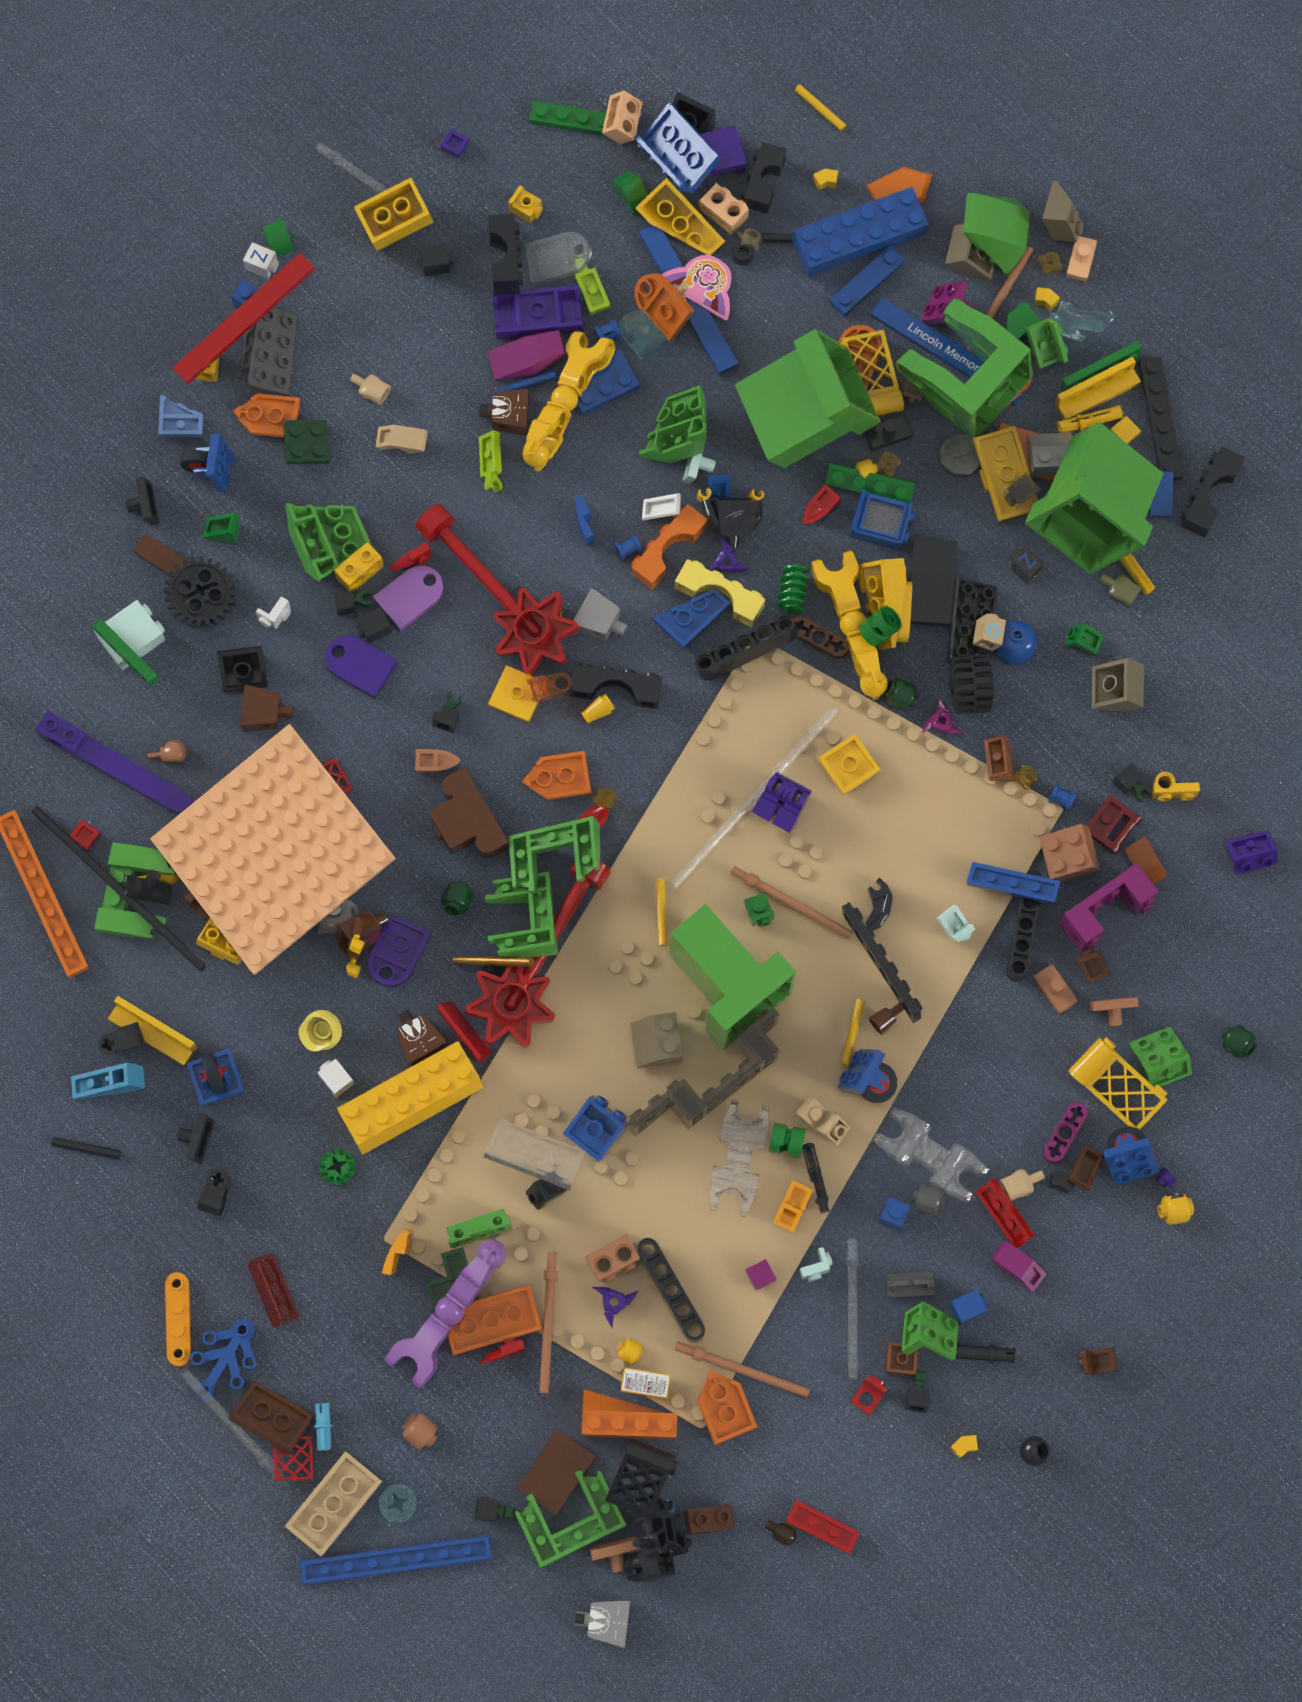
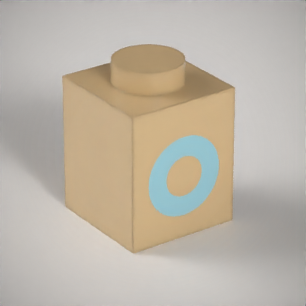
M985 614L976 622L973 645L991 651L1000 647L1003 642L1006 620L1000 619L995 614Z

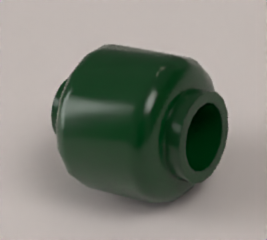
M902 678L890 680L887 690L884 692L886 702L902 711L913 707L918 700L916 686Z
M464 881L448 883L441 897L443 909L451 915L467 912L474 897L473 891Z
M1235 1025L1233 1028L1228 1027L1222 1034L1224 1039L1223 1048L1238 1059L1248 1058L1257 1046L1255 1035L1242 1025Z

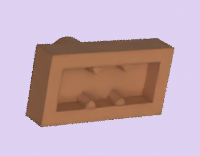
M1053 964L1033 976L1034 981L1058 1015L1078 1002Z
M1138 997L1089 1001L1091 1011H1108L1109 1026L1123 1025L1121 1008L1139 1007Z
M636 1536L589 1547L592 1561L609 1557L612 1572L623 1571V1553L639 1549V1547L633 1546V1539Z

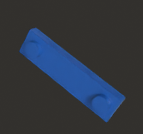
M891 245L888 246L836 293L829 303L843 317L847 316L905 263V258Z
M972 862L967 879L968 886L1054 905L1056 904L1061 882L1058 880Z

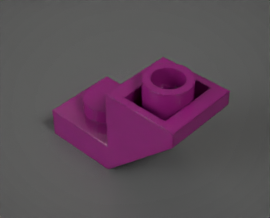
M1005 1240L991 1257L993 1262L1004 1273L1015 1276L1030 1292H1034L1046 1276V1273L1033 1259Z

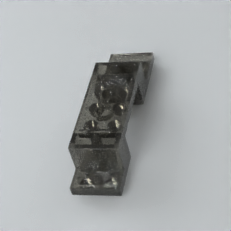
M773 1007L770 1011L767 1009L763 1010L756 1017V1022L752 1025L747 1023L738 1031L740 1034L737 1036V1047L747 1059L738 1066L739 1070L736 1073L725 1075L720 1080L721 1084L717 1088L710 1087L702 1094V1099H700L684 1078L681 1081H673L667 1086L666 1089L668 1091L662 1096L659 1094L655 1095L648 1102L650 1104L644 1110L639 1108L630 1116L629 1130L631 1133L637 1136L670 1109L689 1130L776 1061L779 1049L766 1034L778 1024L779 1013Z

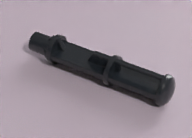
M806 1143L803 1145L802 1151L810 1182L814 1183L817 1198L815 1203L818 1204L821 1214L829 1212V1198L826 1193L815 1144Z

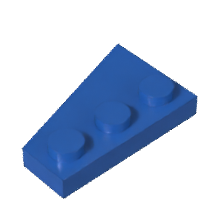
M620 349L613 355L606 368L597 371L593 375L586 390L582 392V396L578 397L577 407L581 415H585L640 388L638 380Z
M714 588L692 598L687 603L680 606L677 605L661 615L658 614L652 617V620L684 650L730 606V602Z

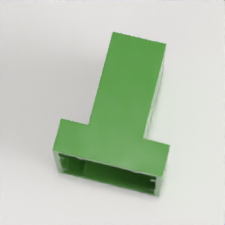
M814 329L793 341L796 350L735 384L767 460L782 468L788 467L850 431L860 435L881 423L848 347L818 329Z
M1097 422L1071 438L1047 496L1033 503L1025 524L1091 574L1146 545L1153 525L1146 521L1145 518L1164 473L1101 422Z
M707 904L702 906L670 933L669 955L713 1004L707 1010L705 1030L722 1050L726 1049L792 994L796 971L785 958L777 952L760 966Z

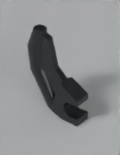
M881 878L876 880V883L881 888L880 890H874L871 886L868 888L873 910L866 921V926L869 925L872 931L880 928L887 920L893 900L888 885Z

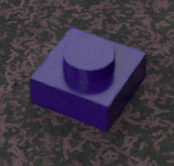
M450 129L440 148L459 159L470 141L468 137Z

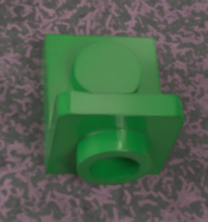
M1084 623L1078 624L1068 630L1065 646H1076L1094 656L1099 651L1104 635Z
M766 893L744 899L752 927L756 925L764 927L771 924L775 914L771 910Z

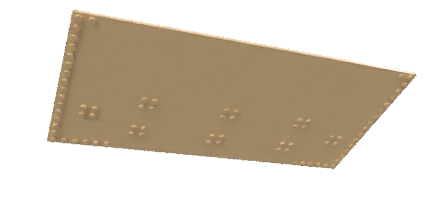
M779 648L732 670L612 865L611 873L601 890L596 891L545 974L550 979V983L539 1000L554 1012L555 1018L553 1022L531 1024V1042L527 1048H523L508 1034L481 1078L483 1088L473 1093L468 1099L385 1234V1242L393 1245L404 1230L412 1228L413 1234L410 1250L406 1254L444 1277L447 1274L441 1253L463 1247L469 1264L477 1256V1250L481 1243L489 1239L501 1242L506 1250V1259L499 1268L494 1269L488 1283L479 1292L477 1297L484 1298L531 1284L542 1326L546 1288L544 1270H547L548 1252H557L556 1271H558V1281H555L552 1341L620 1382L623 1379L624 1367L671 1375L667 1399L645 1397L670 1412L677 1413V1416L697 1428L703 1429L706 1423L697 1399L709 1370L729 1379H733L736 1372L703 1360L701 1362L691 1359L692 1356L675 1351L677 1342L692 1347L699 1346L705 1348L706 1352L742 1364L1013 895L968 886L967 879L972 862L1027 873L1042 848L1040 837L1050 834L1063 811L1062 806L1055 802H1048V798L1015 780L990 781L987 764L928 731L922 733L923 729ZM856 734L881 770L843 796L818 761V757ZM776 772L812 790L795 829L790 833L772 824L774 818L767 821L752 813L768 781ZM736 866L748 874L753 873L759 876V880L851 931L852 929L842 915V906L850 902L853 908L857 907L863 916L862 922L866 926V921L873 910L868 888L871 886L874 890H880L881 888L876 883V880L881 878L888 885L893 900L889 917L880 928L873 931L875 935L874 940L877 944L881 943L887 953L885 956L889 962L892 961L896 965L899 972L897 974L900 980L904 979L910 987V995L913 999L917 998L922 1006L921 1019L913 1023L905 1010H903L896 1016V1023L883 1036L880 1035L873 1028L868 1018L885 1007L891 1009L899 1001L854 932L847 939L768 894L766 896L771 910L775 914L774 920L771 921V924L764 927H758V925L752 927L744 899L764 892L755 887L753 889L745 885L744 881L730 874L732 868ZM658 878L665 879L667 946H659L656 895V879ZM705 904L760 966L775 953L779 952L796 971L792 994L724 1050L719 1047L705 1030L707 1010L713 1004L669 955L670 933ZM952 905H957L968 923L976 928L971 933V937L966 941L956 942L950 940L936 919ZM856 999L864 1000L865 1004L852 1056L859 1049L880 1050L885 1054L882 1063L889 1065L897 1076L895 1094L883 1103H871L860 1094L843 1093L837 1088L840 1083L839 1078L841 1074L849 1068L840 1065ZM676 1012L683 1056L682 1062L637 1068L630 1023L652 1015ZM593 1095L595 1097L598 1095L604 1097L609 1102L608 1107L613 1111L616 1109L622 1111L627 1116L626 1121L630 1123L599 1162L563 1134L587 1099ZM808 1096L815 1098L827 1111L839 1115L851 1127L838 1146L808 1127L796 1115ZM774 1122L785 1124L788 1126V1129H791L793 1126L806 1129L803 1145L806 1143L815 1144L819 1166L829 1198V1212L821 1214L818 1204L815 1203L817 1194L814 1183L810 1182L803 1151L800 1158L787 1156L786 1152L782 1154L768 1152ZM555 1172L567 1191L558 1198L548 1202L538 1211L530 1203L526 1191L535 1181ZM792 1180L814 1189L794 1233L773 1223ZM504 1208L507 1219L511 1221L512 1228L510 1230L454 1249L450 1248L448 1243L450 1238L446 1227ZM625 1234L628 1235L637 1253L638 1244L642 1239H654L705 1326L703 1339L697 1343L687 1341L641 1260L637 1263L638 1267L628 1273L624 1270L616 1274L618 1278L608 1284L604 1282L599 1284L586 1261V1255ZM647 1244L642 1247L641 1251L645 1255H652L655 1249ZM621 1250L617 1256L620 1260L627 1261L630 1259L631 1254L627 1250ZM766 1259L777 1281L755 1291L745 1269ZM601 1261L597 1265L598 1270L601 1272H606L611 1267L607 1261ZM656 1265L653 1268V1272L661 1276L665 1274L666 1268L663 1265ZM668 1285L664 1289L665 1293L669 1296H674L678 1292L674 1285ZM592 1287H608L611 1290L613 1289L625 1294V1296L638 1290L630 1305H626L623 1310L614 1315L613 1329L604 1314L603 1295ZM616 1298L610 1300L612 1306H616L619 1303ZM680 1305L676 1309L677 1314L680 1316H686L690 1312L689 1308L685 1305ZM693 1325L688 1328V1333L692 1337H697L700 1335L701 1329ZM543 1330L536 1331L539 1334L543 1335ZM627 1338H632L639 1342L643 1349L639 1360L633 1364H628L618 1357L619 1350L617 1347L621 1341L624 1342Z

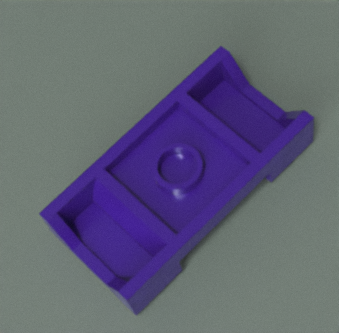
M578 285L519 290L520 294L494 296V293H492L497 340L518 338V334L561 330V334L573 333L574 331L583 332Z

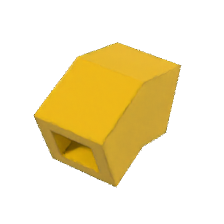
M823 169L813 174V182L820 191L826 187L836 188L838 171Z
M1037 287L1034 305L1043 306L1050 312L1059 303L1060 297L1051 289Z
M976 1435L961 1436L950 1449L959 1459L966 1452L977 1451Z

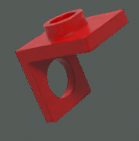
M867 1376L851 1400V1403L870 1415L887 1391V1388L884 1387L885 1383L875 1376L872 1378ZM868 1392L873 1396V1403L871 1405L864 1406L861 1404L860 1395L862 1393Z

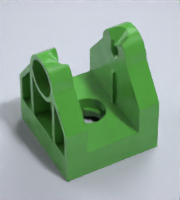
M954 298L943 312L946 316L944 321L984 362L982 366L964 384L944 367L926 359L912 349L903 354L895 365L900 373L915 386L938 412L965 434L975 438L988 428L1032 379L1031 349L990 316Z

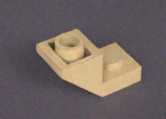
M399 425L378 427L375 448L379 450L398 448L408 454L425 452L428 431Z
M811 1096L806 1098L796 1113L808 1127L837 1146L851 1128L839 1115L827 1111Z

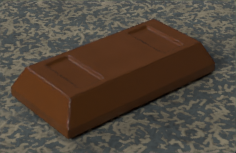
M1084 1144L1068 1180L1083 1190L1088 1191L1103 1161L1104 1155Z

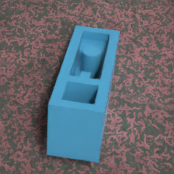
M123 1063L71 1076L73 1099L122 1094L145 1089L143 1066L131 1063Z

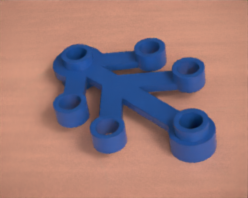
M239 1319L233 1323L231 1329L216 1333L212 1331L204 1333L203 1342L207 1346H213L217 1341L231 1339L227 1347L204 1353L195 1351L191 1354L190 1361L194 1366H201L204 1362L219 1359L207 1380L201 1382L196 1387V1396L201 1401L207 1402L213 1399L215 1396L214 1385L227 1364L231 1374L230 1386L234 1390H241L244 1387L245 1382L240 1375L235 1353L240 1343L244 1354L243 1366L247 1370H253L257 1366V1360L253 1356L250 1343L255 1329L249 1320ZM241 1326L247 1328L245 1334L238 1333V1329ZM214 1335L213 1342L208 1343L206 1337ZM195 1355H201L202 1359L199 1363L193 1361ZM252 1358L254 1364L250 1367L246 1366V1360ZM235 1379L241 1380V1385L239 1387L233 1386V1381ZM203 1387H208L209 1392L207 1395H201L200 1391Z

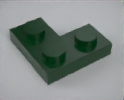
M463 1247L441 1253L447 1276L425 1283L432 1306L437 1305L438 1301L446 1296L460 1273L468 1265Z

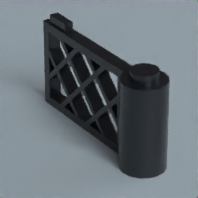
M632 1438L605 1501L650 1519L651 1515L656 1517L660 1508L657 1500L668 1475H674L679 1463L675 1461L676 1456ZM627 1463L637 1467L638 1470L631 1471ZM649 1474H655L662 1478L653 1480ZM643 1476L646 1481L638 1482L636 1477ZM628 1478L632 1484L625 1485L621 1479ZM650 1487L654 1493L647 1494L643 1488ZM637 1490L639 1495L632 1496L629 1491ZM622 1492L625 1498H620L613 1494ZM644 1501L649 1509L638 1505L637 1502Z

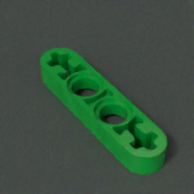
M99 619L92 625L94 631L149 686L159 679L156 673L102 619Z

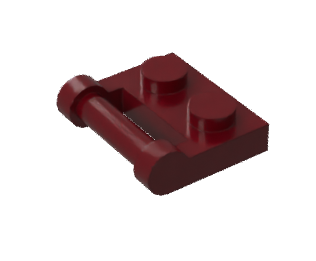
M1109 795L1087 827L1090 828L1092 839L1105 847L1108 852L1116 855L1120 850V845L1135 825L1138 826L1142 819L1135 812ZM1122 816L1128 819L1126 824L1113 841L1109 840L1107 837Z

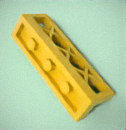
M1131 357L1058 394L1054 405L1063 420L1073 418L1076 414H1083L1140 385L1141 380L1133 369L1136 363L1134 358Z
M117 996L114 1000L116 1007L108 1017V1020L120 1028L138 1022L146 1044L186 1067V1063L190 1061L197 1050L195 1042Z

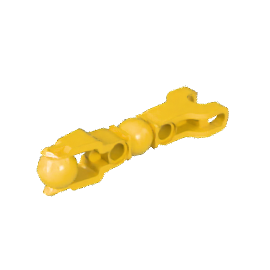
M574 331L565 346L569 359L557 383L559 387L552 392L551 401L547 402L537 420L534 419L532 421L526 438V444L523 448L522 455L526 464L534 467L535 471L539 472L542 470L548 460L554 456L561 446L564 431L572 415L570 411L577 406L578 397L582 396V392L586 390L593 375L609 365L615 352V344L612 339L600 338L595 346L587 348L589 342L584 332Z
M853 551L844 552L843 568L834 572L827 570L822 560L812 561L811 571L815 585L820 591L831 596L840 620V629L847 636L846 641L849 645L854 668L860 678V688L865 695L873 700H877L887 690L888 680L880 670L877 649L867 643L860 633V624L866 620V617L861 613V606L854 588L859 571Z

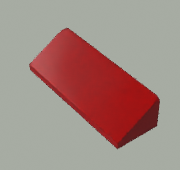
M452 1001L441 1003L437 1006L438 1013L477 1063L483 1062L492 1055L491 1050Z

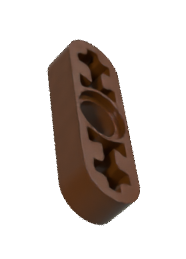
M798 616L793 618L796 626L801 623L804 629L799 631L796 639L834 659H842L847 655L849 645L844 638L804 617ZM809 628H812V630L810 631V634H809V638L806 637V635H807V632H806V631L809 632ZM815 633H822L825 636V640L822 643H816L812 637ZM829 638H831V644L826 648L825 646L828 644ZM839 644H841L842 650L835 652L834 646H838Z

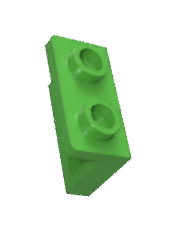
M1047 318L1026 327L1037 368L1042 369L1058 361L1068 362V348L1062 340L1061 334H1063V331L1058 322Z

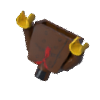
M365 910L340 923L338 926L336 944L348 960H350L346 970L347 974L353 978H358L361 971V966L356 965V962L360 960L361 952L380 939L381 928L389 923L387 916L383 912L373 916L370 910Z

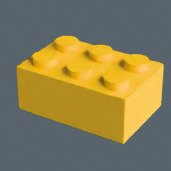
M412 178L354 206L376 251L433 223V219Z

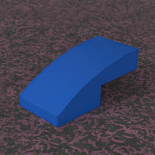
M580 494L576 498L577 522L581 536L586 546L594 542V534L587 523L591 521V511Z

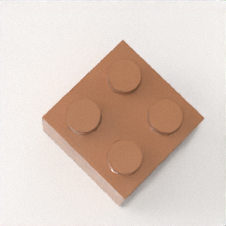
M1082 823L1040 837L1050 879L1058 880L1062 883L1100 871L1090 828Z

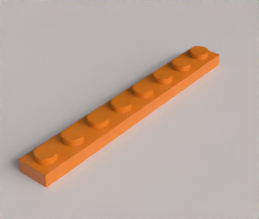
M16 810L0 816V833L67 977L71 978L88 970L89 966Z

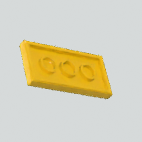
M1009 427L973 438L998 522L1028 514L1033 503L1037 502L1038 498L1016 427Z

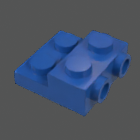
M593 1095L587 1099L563 1134L599 1162L630 1123L626 1121L627 1116L622 1111L610 1109L608 1107L609 1102L600 1095L595 1097Z

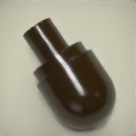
M768 1520L764 1528L773 1533L772 1537L776 1541L786 1546L792 1545L796 1541L797 1534L792 1527L780 1522L776 1524Z

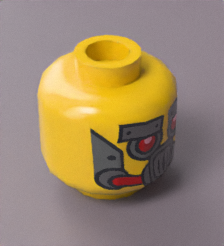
M1183 1193L1170 1194L1162 1198L1161 1204L1158 1205V1214L1169 1225L1186 1223L1194 1214V1205L1191 1198H1187Z

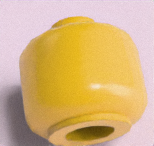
M870 459L858 461L855 465V468L859 470V474L864 478L869 473L878 472L876 463L873 464Z
M627 1338L624 1342L621 1341L617 1347L619 1350L618 1357L628 1364L636 1363L643 1351L642 1345L632 1338Z

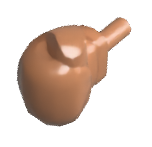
M175 739L167 742L165 746H161L160 752L148 753L147 756L148 759L161 757L162 762L183 763L187 757V749L185 744Z

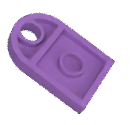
M415 566L408 569L375 594L373 600L382 608L383 612L401 632L441 600L444 589L443 581L439 573L433 568ZM427 577H434L436 583L432 586H427L424 584V580Z

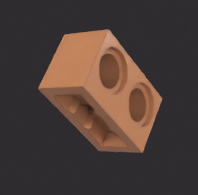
M625 1234L586 1255V1261L598 1283L604 1282L608 1284L618 1278L616 1274L624 1270L628 1273L638 1267L637 1263L640 1262V1257L628 1235ZM621 1250H627L630 1252L631 1257L627 1261H622L617 1255ZM607 1261L611 1267L608 1271L601 1272L597 1268L598 1263Z

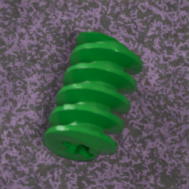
M788 565L782 568V584L779 588L781 592L779 593V601L777 603V607L780 610L790 614L804 613V609L799 606L805 605V601L800 598L806 597L807 594L801 591L808 587L807 584L802 583L809 579L807 575L803 574L810 572L807 567Z

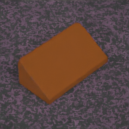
M1006 735L984 740L989 780H1015L1011 744Z
M1146 837L1124 849L1131 865L1133 866L1137 863L1153 885L1167 877L1166 871Z

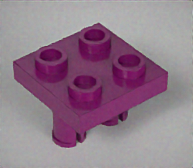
M964 281L937 285L932 292L928 305L923 310L920 321L928 326L943 323L953 333H956L944 321L946 316L943 312L954 298L962 301L969 307L972 306L970 302L963 298L969 285Z

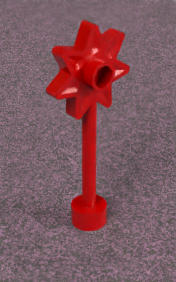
M436 504L426 510L418 519L415 528L429 543L441 539L507 610L497 611L493 615L494 619L508 631L495 648L496 653L501 657L520 654L523 670L528 675L534 674L544 657L557 663L565 664L567 657L561 641L577 633L580 630V626L576 621L560 617L564 600L563 596L559 592H554L538 603L526 588L519 589L517 601L450 530L455 522V518L442 504Z
M600 862L599 870L594 869L584 876L585 880L578 883L576 881L556 914L554 926L557 940L588 888L601 890L610 875V869L602 862ZM574 863L569 872L577 880ZM548 956L532 957L534 960L533 966H525L523 971L521 966H507L502 977L485 971L477 972L476 980L483 996L468 1004L465 1013L472 1017L487 1020L485 1043L487 1045H492L509 1033L523 1048H527L531 1042V1024L553 1022L555 1018L554 1012L539 1000L548 987L550 979L547 976L535 978Z

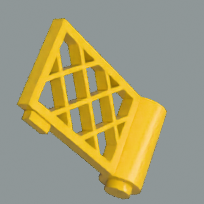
M884 330L842 338L841 344L848 347V343L853 342L862 345L858 354L851 350L849 352L854 357V363L859 360L867 365L862 374L859 372L862 380L873 385L867 392L878 416L903 411V397L898 387ZM880 337L882 345L878 350L868 344L871 339ZM865 348L875 353L870 362L860 356ZM878 355L887 361L884 369L873 364ZM870 367L881 373L876 381L865 376ZM884 375L891 379L893 386L883 387L878 382Z
M1099 1037L1068 1071L1124 1123L1141 1129L1168 1101L1165 1097L1168 1093L1158 1084L1154 1087L1114 1050L1116 1045L1109 1038L1105 1037L1102 1039ZM1116 1060L1124 1066V1075H1111L1110 1066ZM1108 1069V1076H1102ZM1127 1070L1130 1071L1133 1075H1127ZM1124 1078L1125 1091L1111 1092V1079ZM1127 1078H1137L1141 1082V1091H1128ZM1098 1079H1108L1109 1092H1099L1092 1085ZM1144 1085L1149 1089V1091H1144ZM1128 1094H1142V1107H1128ZM1144 1094H1155L1160 1101L1155 1107H1145ZM1103 1095H1109V1100L1106 1099ZM1112 1095H1125L1126 1107L1116 1108L1112 1104ZM1142 1110L1143 1119L1137 1126L1129 1120V1111ZM1145 1110H1151V1111L1145 1116Z

